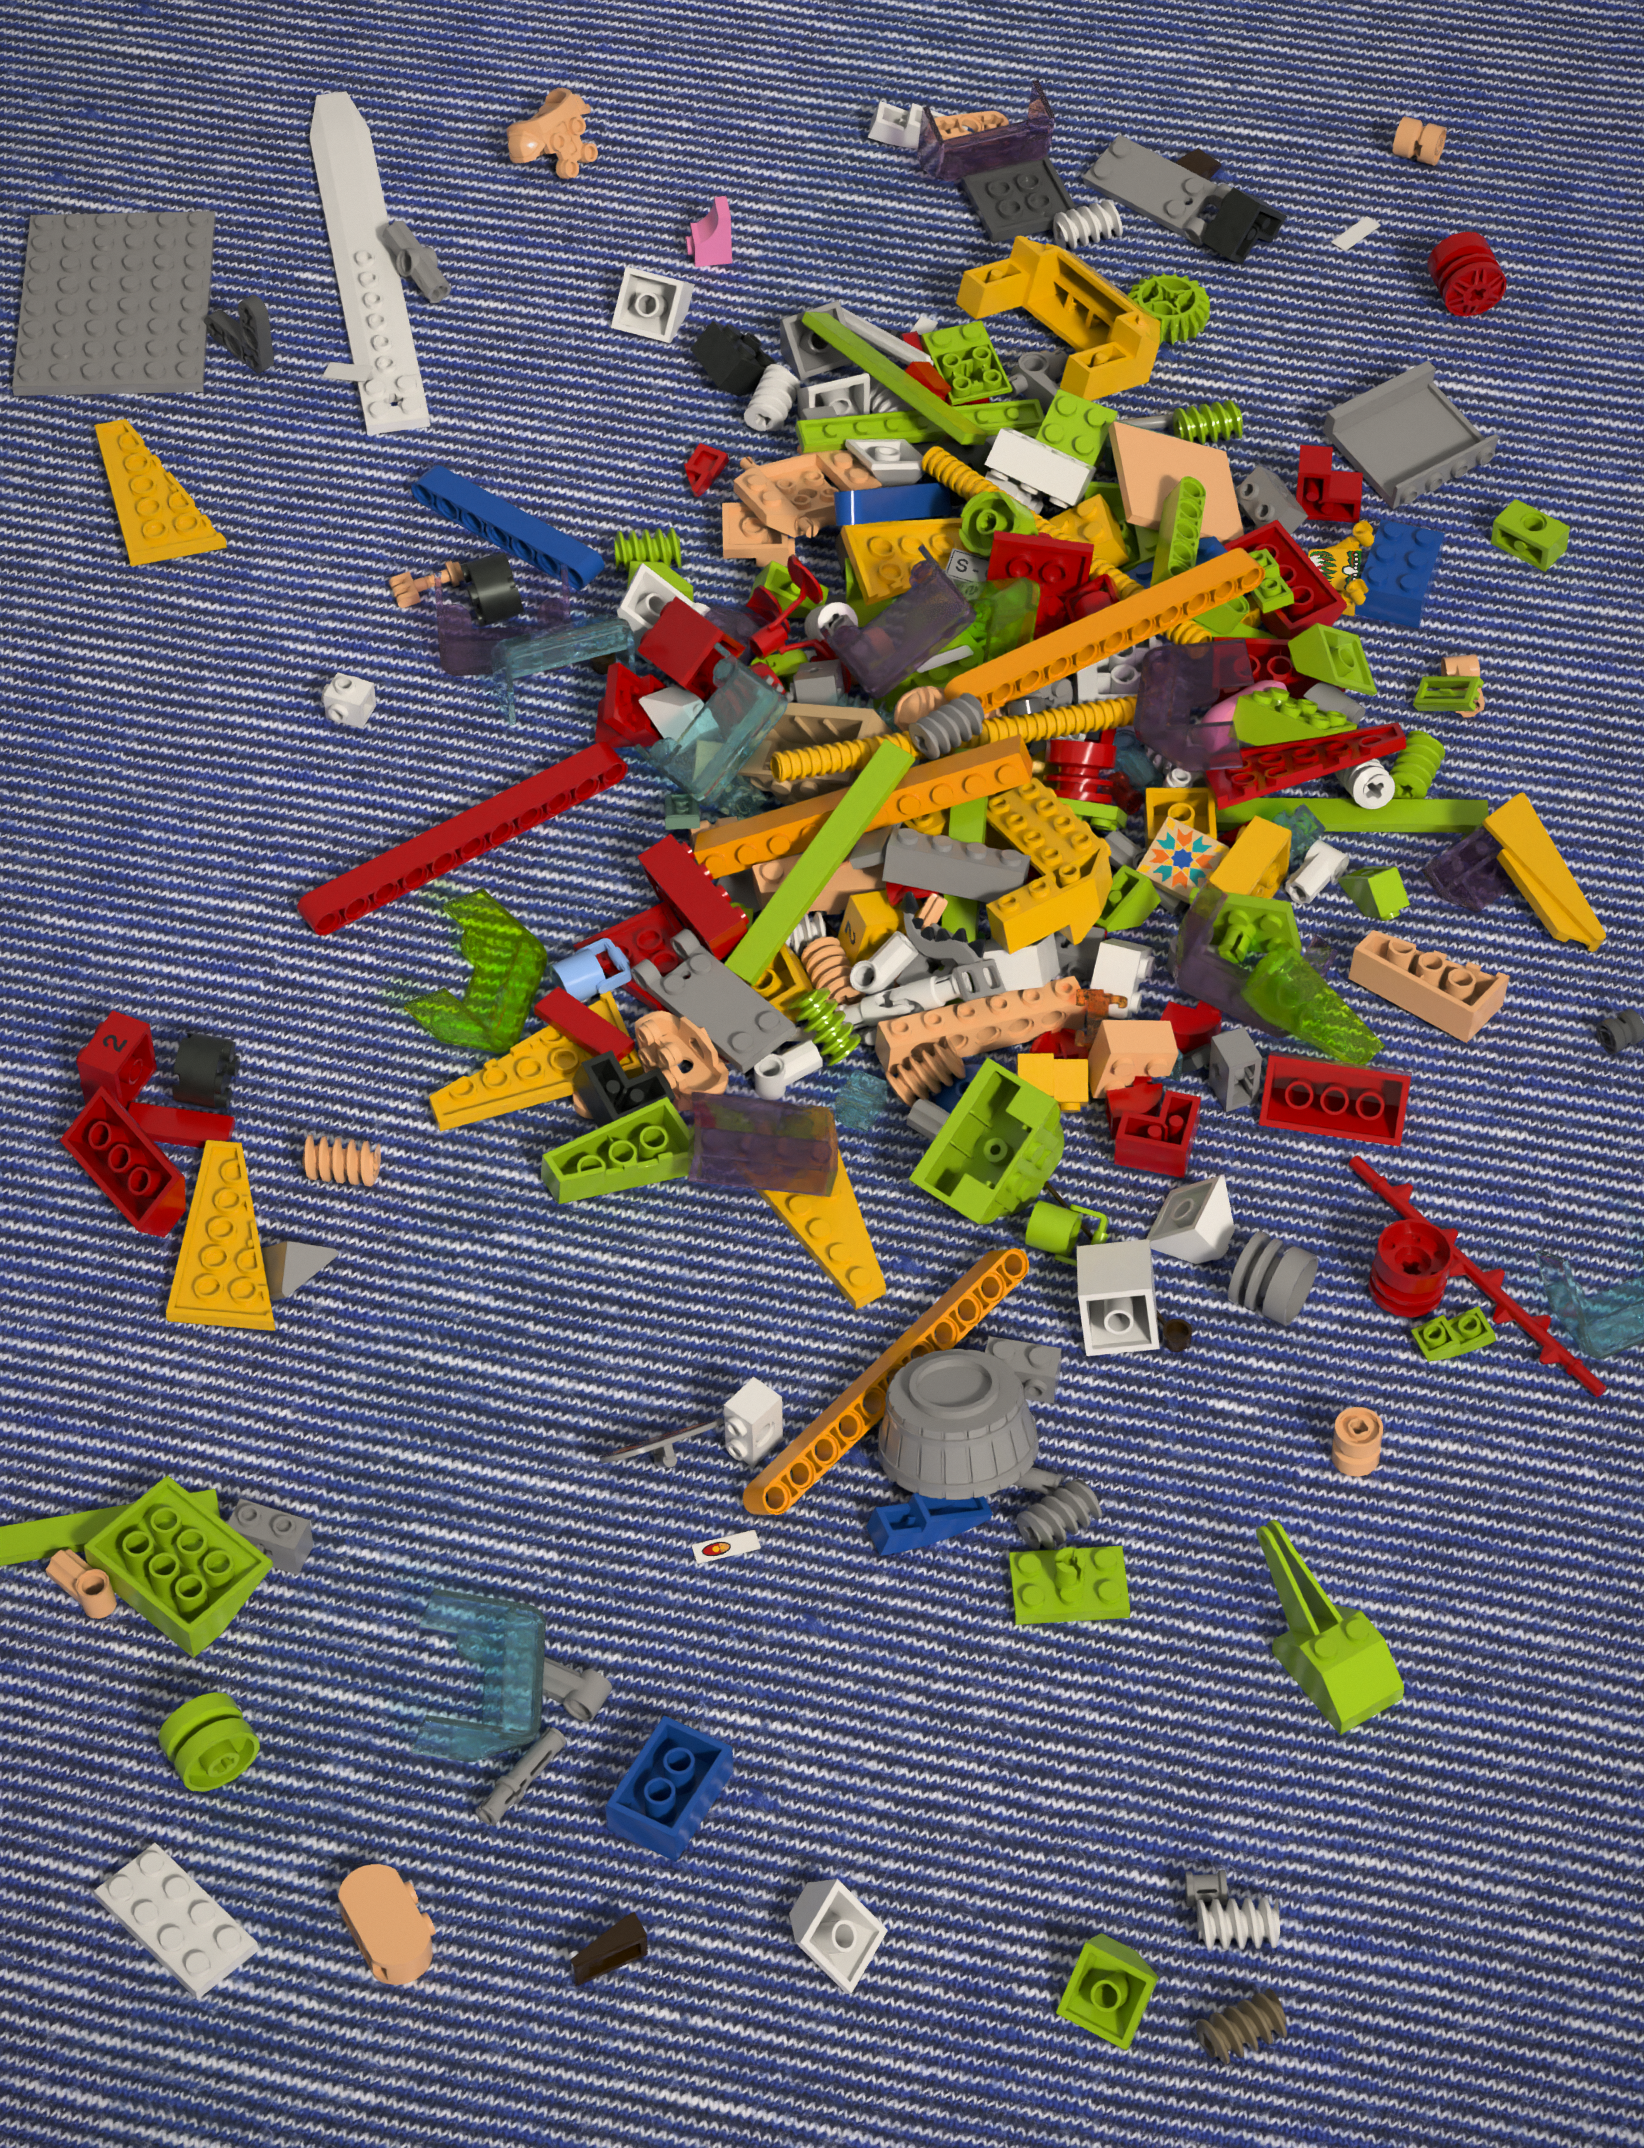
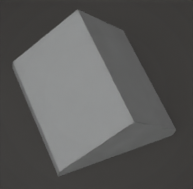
M839 300L806 311L828 313L847 327ZM805 312L780 319L781 354L799 380L853 363V361L803 324L802 319Z

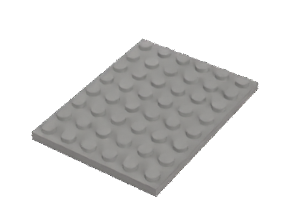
M215 211L30 215L12 385L14 396L204 392L208 338L207 325L204 323V319L209 316L216 228Z

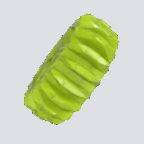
M1164 272L1158 277L1150 274L1148 280L1140 278L1139 284L1132 285V290L1128 293L1132 300L1160 321V345L1164 341L1174 345L1175 341L1178 340L1186 343L1188 337L1196 339L1197 333L1204 331V327L1210 318V301L1205 288L1199 286L1198 280L1189 281L1188 275L1181 278L1177 276L1176 272L1172 276L1166 275Z

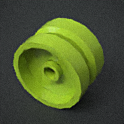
M213 1692L198 1696L184 1703L168 1717L158 1735L161 1749L168 1760L174 1763L176 1773L183 1784L191 1791L205 1792L233 1781L248 1769L256 1759L260 1749L259 1738L250 1724L243 1720L242 1712L234 1699L226 1693Z

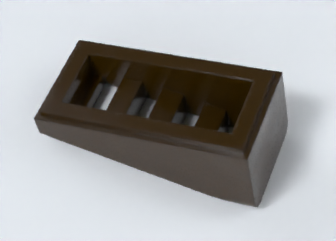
M635 1912L625 1916L570 1960L572 1980L575 1986L582 1985L647 1956V1933Z

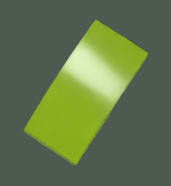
M1263 549L1250 552L1249 555L1265 569V577L1262 583L1250 591L1262 612L1267 613L1294 604L1293 592L1280 576L1279 565L1269 551Z
M1479 1306L1448 1321L1443 1314L1411 1330L1427 1362L1459 1356L1497 1341L1493 1329Z

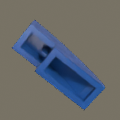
M914 1493L906 1504L875 1507L866 1528L879 1555L883 1556L924 1547L948 1539L990 1520L993 1513L984 1496L961 1500H946V1498H930Z

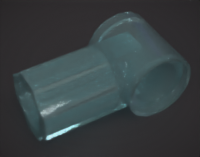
M1118 730L1112 744L1117 746L1115 768L1111 770L1122 774L1136 794L1142 795L1145 798L1146 788H1159L1163 784V777L1140 748L1141 740L1139 736L1131 730Z

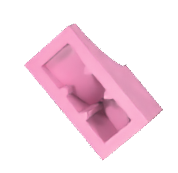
M727 196L714 197V203L710 212L697 223H690L691 236L685 237L687 255H693L695 267L732 263L731 215Z

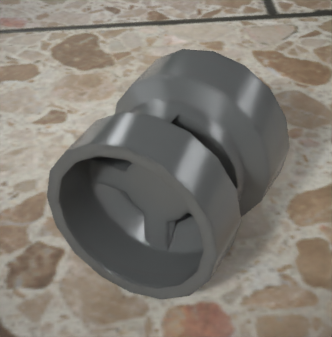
M1626 1009L1620 1012L1616 1019L1607 1018L1599 1022L1596 1027L1597 1036L1602 1047L1610 1054L1622 1051L1628 1043L1635 1045L1644 1040L1643 1021L1633 1009Z

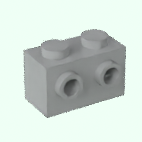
M1260 465L1235 490L1236 498L1241 503L1238 508L1246 517L1255 522L1254 530L1278 520L1291 535L1308 517L1280 477Z
M989 1336L985 1353L998 1357L1012 1367L1022 1382L1025 1398L1054 1404L1061 1373L1062 1348Z

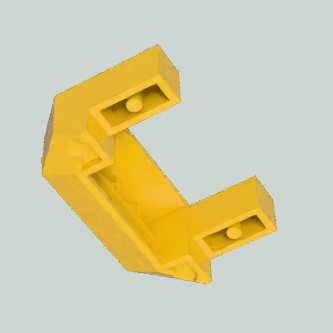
M1016 236L1010 258L964 271L956 304L965 310L969 316L977 320L1022 306L1034 318L1044 323L1055 335L1061 337L1078 352L1068 356L1060 388L1063 391L1093 401L1149 382L1160 344V321L1077 255L1049 243L1045 245L1028 240L1024 236Z
M1032 778L1031 783L988 795L985 845L1000 850H1013L1014 848L1021 854L1031 856L1030 864L1042 875L1041 878L1033 880L1031 883L1003 895L986 905L992 937L1009 955L1058 930L1074 946L1079 944L1101 916L1113 884L1108 858L1111 856V850L1104 838H1098L1086 821L1079 820L1068 804H1063L1057 798L1052 788H1046L1037 778ZM951 807L903 821L901 824L902 829L911 828L918 833L932 836H949Z

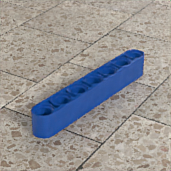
M433 465L411 485L412 494L422 505L576 590L585 588L605 568L602 557L592 548L443 466Z
M941 482L833 492L836 526L951 514L950 488Z

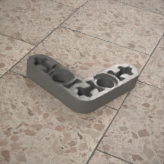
M251 295L238 304L240 324L222 310H217L204 319V323L207 325L208 333L215 341L254 372L260 374L274 365V356L267 308L258 296Z

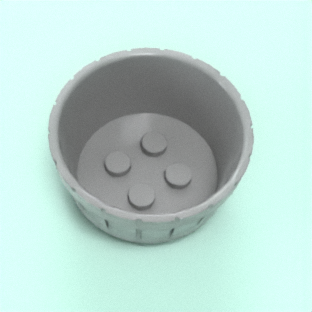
M947 1349L945 1351L931 1352L910 1361L905 1367H902L895 1374L888 1387L883 1421L878 1434V1460L887 1476L904 1489L937 1499L961 1500L970 1499V1497L977 1498L1011 1486L1020 1477H1023L1034 1464L1033 1461L1036 1460L1038 1455L1039 1439L1035 1420L1025 1398L1024 1387L1012 1367L998 1357L969 1349Z

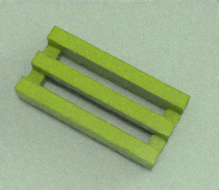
M1422 676L1413 706L1418 711H1475L1476 705L1473 701L1479 699L1480 693L1477 689L1482 688L1484 682L1479 676ZM1427 688H1441L1439 690H1427ZM1450 688H1468V689H1467V690H1451Z

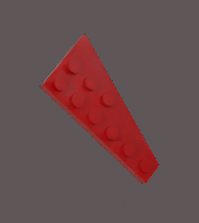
M1397 722L1323 737L1198 756L1199 769L1219 811L1406 749V736Z
M666 901L573 945L574 952L600 939L608 938L615 947H619L630 962V969L642 960L648 959L656 966L662 977H665L685 962L677 955L670 943V939L682 931L683 927ZM607 950L595 955L606 977L610 978L621 972L608 956ZM633 977L631 981L620 986L652 1010H662L671 1013L652 995L640 988ZM718 1053V1057L720 1059H722L727 1064L730 1063L721 1054Z

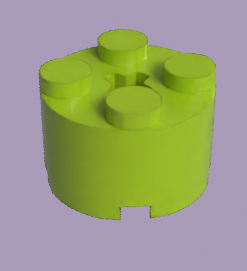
M981 492L968 501L961 513L963 521L962 529L959 528V536L962 543L973 553L990 559L994 530L1024 535L1035 534V536H1038V529L1031 511L1025 505L1003 492Z

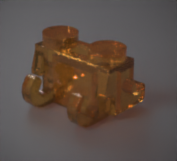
M1077 989L1076 1005L1085 1006V1000H1087L1088 1015L1087 1036H1084V1031L1082 1030L1075 1031V1046L1086 1047L1087 1052H1090L1102 1020H1109V1005L1118 1004V1008H1126L1127 997L1113 995V993H1104V989Z

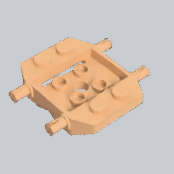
M799 444L797 452L801 455L764 465H757L749 456L747 459L744 457L740 462V467L745 472L734 480L733 491L766 526L794 538L802 535L811 538V535L815 537L818 531L826 525H836L833 492H839V490L831 487L824 479V475L841 491L882 488V484L848 450L802 453Z

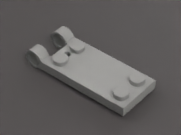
M1120 134L1083 176L1084 185L1176 232L1199 246L1203 244L1202 239L1205 236L1208 224L1198 218V215L1208 203L1220 210L1223 198L1232 189L1225 184L1218 186ZM1188 201L1193 202L1190 205H1186Z
M686 928L670 939L674 951L685 961L672 972L662 977L656 966L648 959L642 960L630 970L638 986L652 995L678 1018L685 1016L697 1027H704L717 1052L743 1074L797 1033L795 1024L701 946L696 936Z

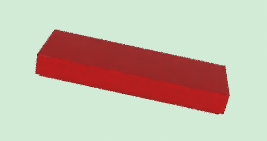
M559 986L534 1006V1014L593 1057L612 1050L618 1062H620L635 1049V1041Z
M131 1102L128 1113L153 1141L204 1149L206 1140L230 1142L236 1125L234 1116Z

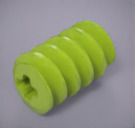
M1225 400L1223 406L1219 402H1213L1210 408L1207 404H1200L1198 411L1194 406H1188L1186 412L1182 408H1175L1173 412L1174 435L1180 439L1193 442L1194 437H1197L1200 444L1204 445L1206 435H1210L1212 442L1216 443L1219 433H1222L1225 441L1230 440L1231 431L1235 432L1238 439L1242 438L1243 421L1238 404H1234L1232 400Z
M673 527L669 528L666 537H664L661 529L657 528L653 538H651L647 529H643L640 539H638L634 530H630L627 540H625L621 531H617L614 540L616 573L620 563H623L626 571L629 572L630 561L659 562V560H662L663 563L670 567L672 560L675 559L678 568H682L680 537L677 536Z
M1416 730L1411 731L1407 735L1406 749L1400 750L1398 758L1389 772L1390 777L1393 778L1395 783V792L1392 799H1423L1427 795L1428 788L1431 786L1432 780L1435 778L1446 752L1444 746L1428 733Z
M823 987L802 995L792 1002L788 1009L800 1007L801 1011L795 1019L797 1022L808 1019L809 1023L803 1031L804 1033L816 1031L817 1034L811 1041L814 1044L824 1043L823 1048L819 1052L820 1056L832 1055V1058L826 1064L828 1067L838 1063L852 1053L860 1043L861 1036L859 1034L849 1035L854 1028L851 1022L842 1023L846 1017L844 1011L833 1012L838 1002L836 999L826 1000L830 990L828 987Z

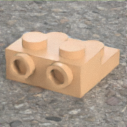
M744 502L722 503L723 559L756 558V567H766L771 561L785 567L787 566L789 556L795 555V538H788L787 534L766 526Z

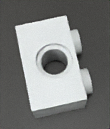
M755 1377L724 1404L725 1448L733 1458L739 1461L743 1460L754 1468L783 1440L782 1396Z

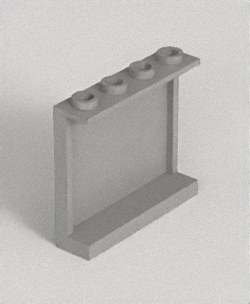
M1429 361L1327 411L1323 433L1357 471L1363 473L1366 481L1392 509L1402 504H1410L1421 494L1429 490L1435 491L1446 481L1454 477H1462L1468 470L1479 464H1487L1495 455L1499 436L1494 434L1485 439L1434 384L1433 378L1436 368Z

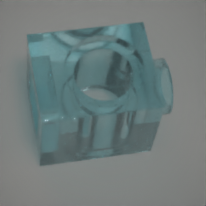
M727 766L724 767L705 790L720 812L731 817L737 816L739 821L752 817L767 800L763 792L751 783L749 777L734 775L732 769Z
M855 1069L835 1098L836 1121L841 1122L848 1128H855L868 1133L887 1105V1082Z

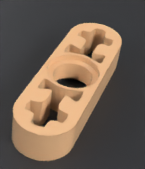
M997 111L937 117L928 131V138L933 144L943 148L996 142L1003 139L1009 127V121L1003 114ZM965 125L972 128L975 133L965 130L962 126Z

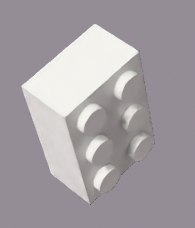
M1010 427L1000 429L984 464L992 468L990 474L1005 481L1012 478L1021 481L1020 488L1035 495L1041 494V492L1051 495L1050 502L1065 509L1071 505L1075 506L1081 503L1096 471V467Z

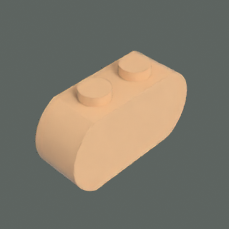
M381 1864L362 1866L351 1872L344 1879L339 1889L338 1898L341 1905V1917L374 1978L391 1985L406 1984L416 1980L425 1973L433 1958L431 1936L436 1934V1931L428 1913L420 1914L415 1904L419 1903L412 1884L409 1881L403 1883L396 1869Z

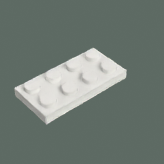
M156 1843L152 1844L94 1890L95 1899L197 2000L259 1951L257 1941Z

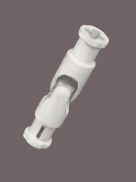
M952 972V974L940 978L931 976L891 990L862 998L859 1003L849 1006L847 1004L837 1006L835 1011H844L846 1017L842 1023L851 1022L854 1027L851 1033H854L855 1029L861 1027H876L878 1022L942 1007L946 1001L956 998L963 999L954 972ZM967 972L962 973V978L967 991L972 993L969 975Z

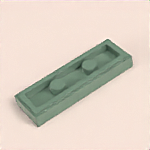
M699 794L665 795L666 830L700 828Z

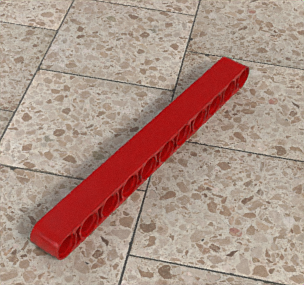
M596 743L308 892L299 900L297 911L317 935H328L614 786L625 777L628 766L608 743Z

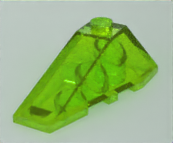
M1285 938L1258 962L1239 993L1265 1021L1290 1032L1299 1039L1309 1042L1343 1062L1365 1065L1385 1047Z

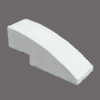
M880 101L872 116L868 138L891 145L924 150L963 148V146L943 148L933 144L928 138V131L935 118L946 115L912 103L909 111ZM962 126L965 130H968V126Z

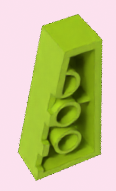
M665 1097L543 1154L541 1178L557 1203L563 1204L701 1173L703 1149L668 1097Z

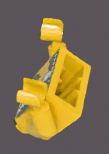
M1365 520L1358 522L1354 526L1352 532L1355 537L1348 536L1334 546L1325 549H1312L1308 552V557L1347 602V608L1343 611V615L1355 616V606L1364 603L1366 598L1364 594L1369 591L1365 582L1359 579L1362 549H1359V545L1369 547L1374 542L1373 528Z

